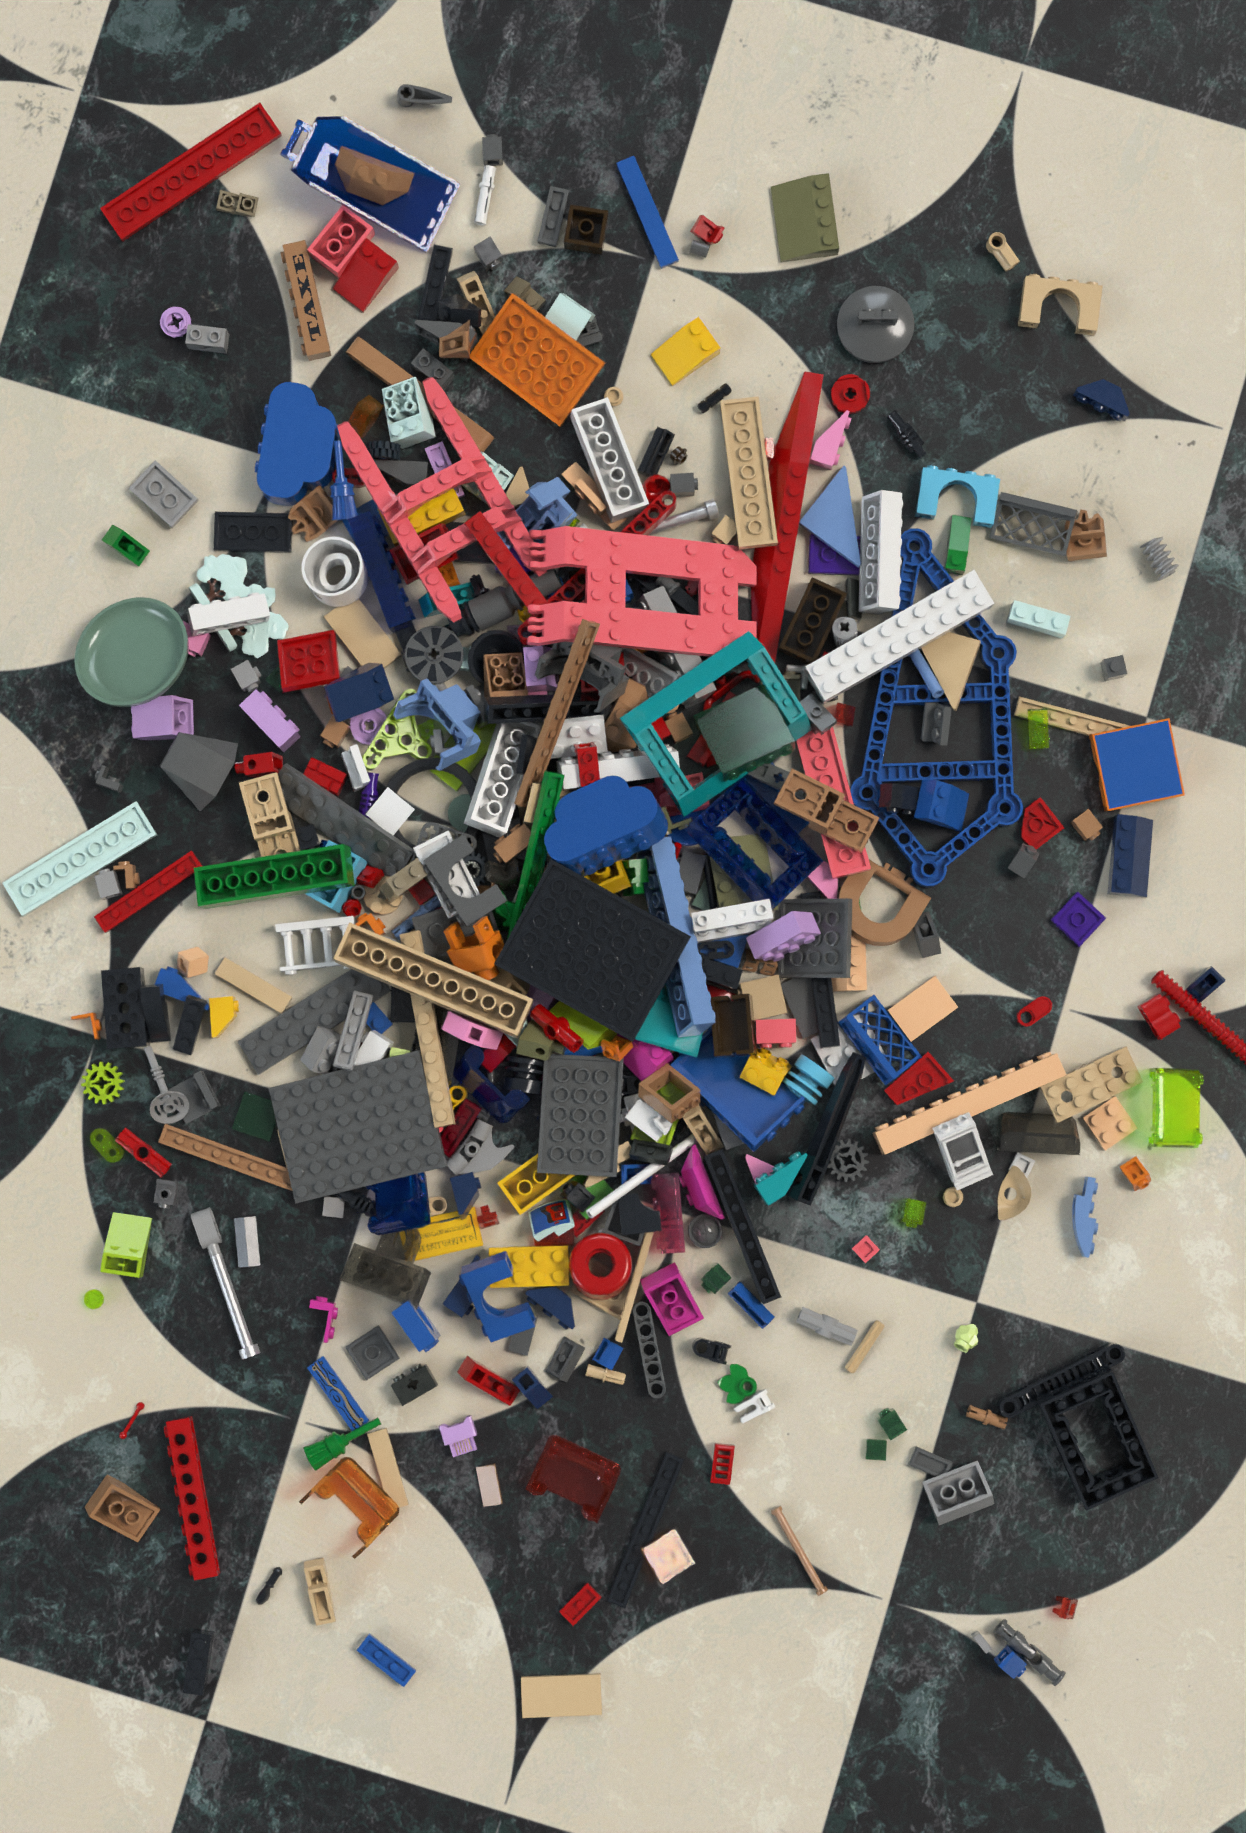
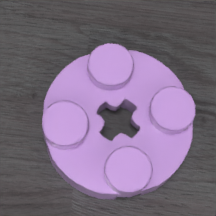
M377 708L352 717L350 729L353 737L361 744L369 745L385 721L386 714ZM366 721L369 722V723H370L371 721L374 722V723H373V726H374V729H373V730H372V729H369L368 731L365 730V729H366V725H365V722H366ZM389 725L385 726V731L387 734L389 731Z

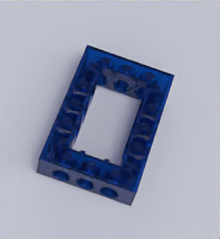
M744 777L736 781L685 829L753 902L770 899L772 910L824 862ZM734 811L745 820L789 867L772 884L770 876L764 873L754 863L755 860L751 859L740 848L741 846L737 845L730 838L723 827L719 826Z

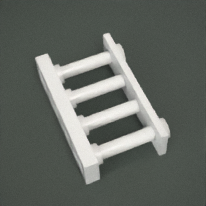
M770 899L691 913L693 931L698 943L752 934L771 924V919H773Z
M348 916L275 924L276 932L281 933V936L284 937L286 967H280V971L285 972V975L297 974L298 970L343 966L333 961L330 931H332L333 927H340L342 936H344L349 922L356 924L355 917ZM315 929H320V932L323 933L325 962L314 963L311 933ZM296 931H301V934H303L305 965L294 966L291 935Z

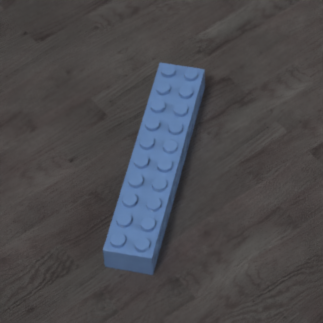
M664 837L648 849L636 852L635 856L636 859L647 858L649 882L644 883V894L649 913L691 936L666 982V988L678 1037L697 1036L715 1023V1012L712 1010L711 995L707 989L706 975L702 969V957L697 948L698 941L693 931V921L688 910L689 903L685 897L684 882L681 880L679 872L680 865L676 860L675 845L672 843L671 837Z

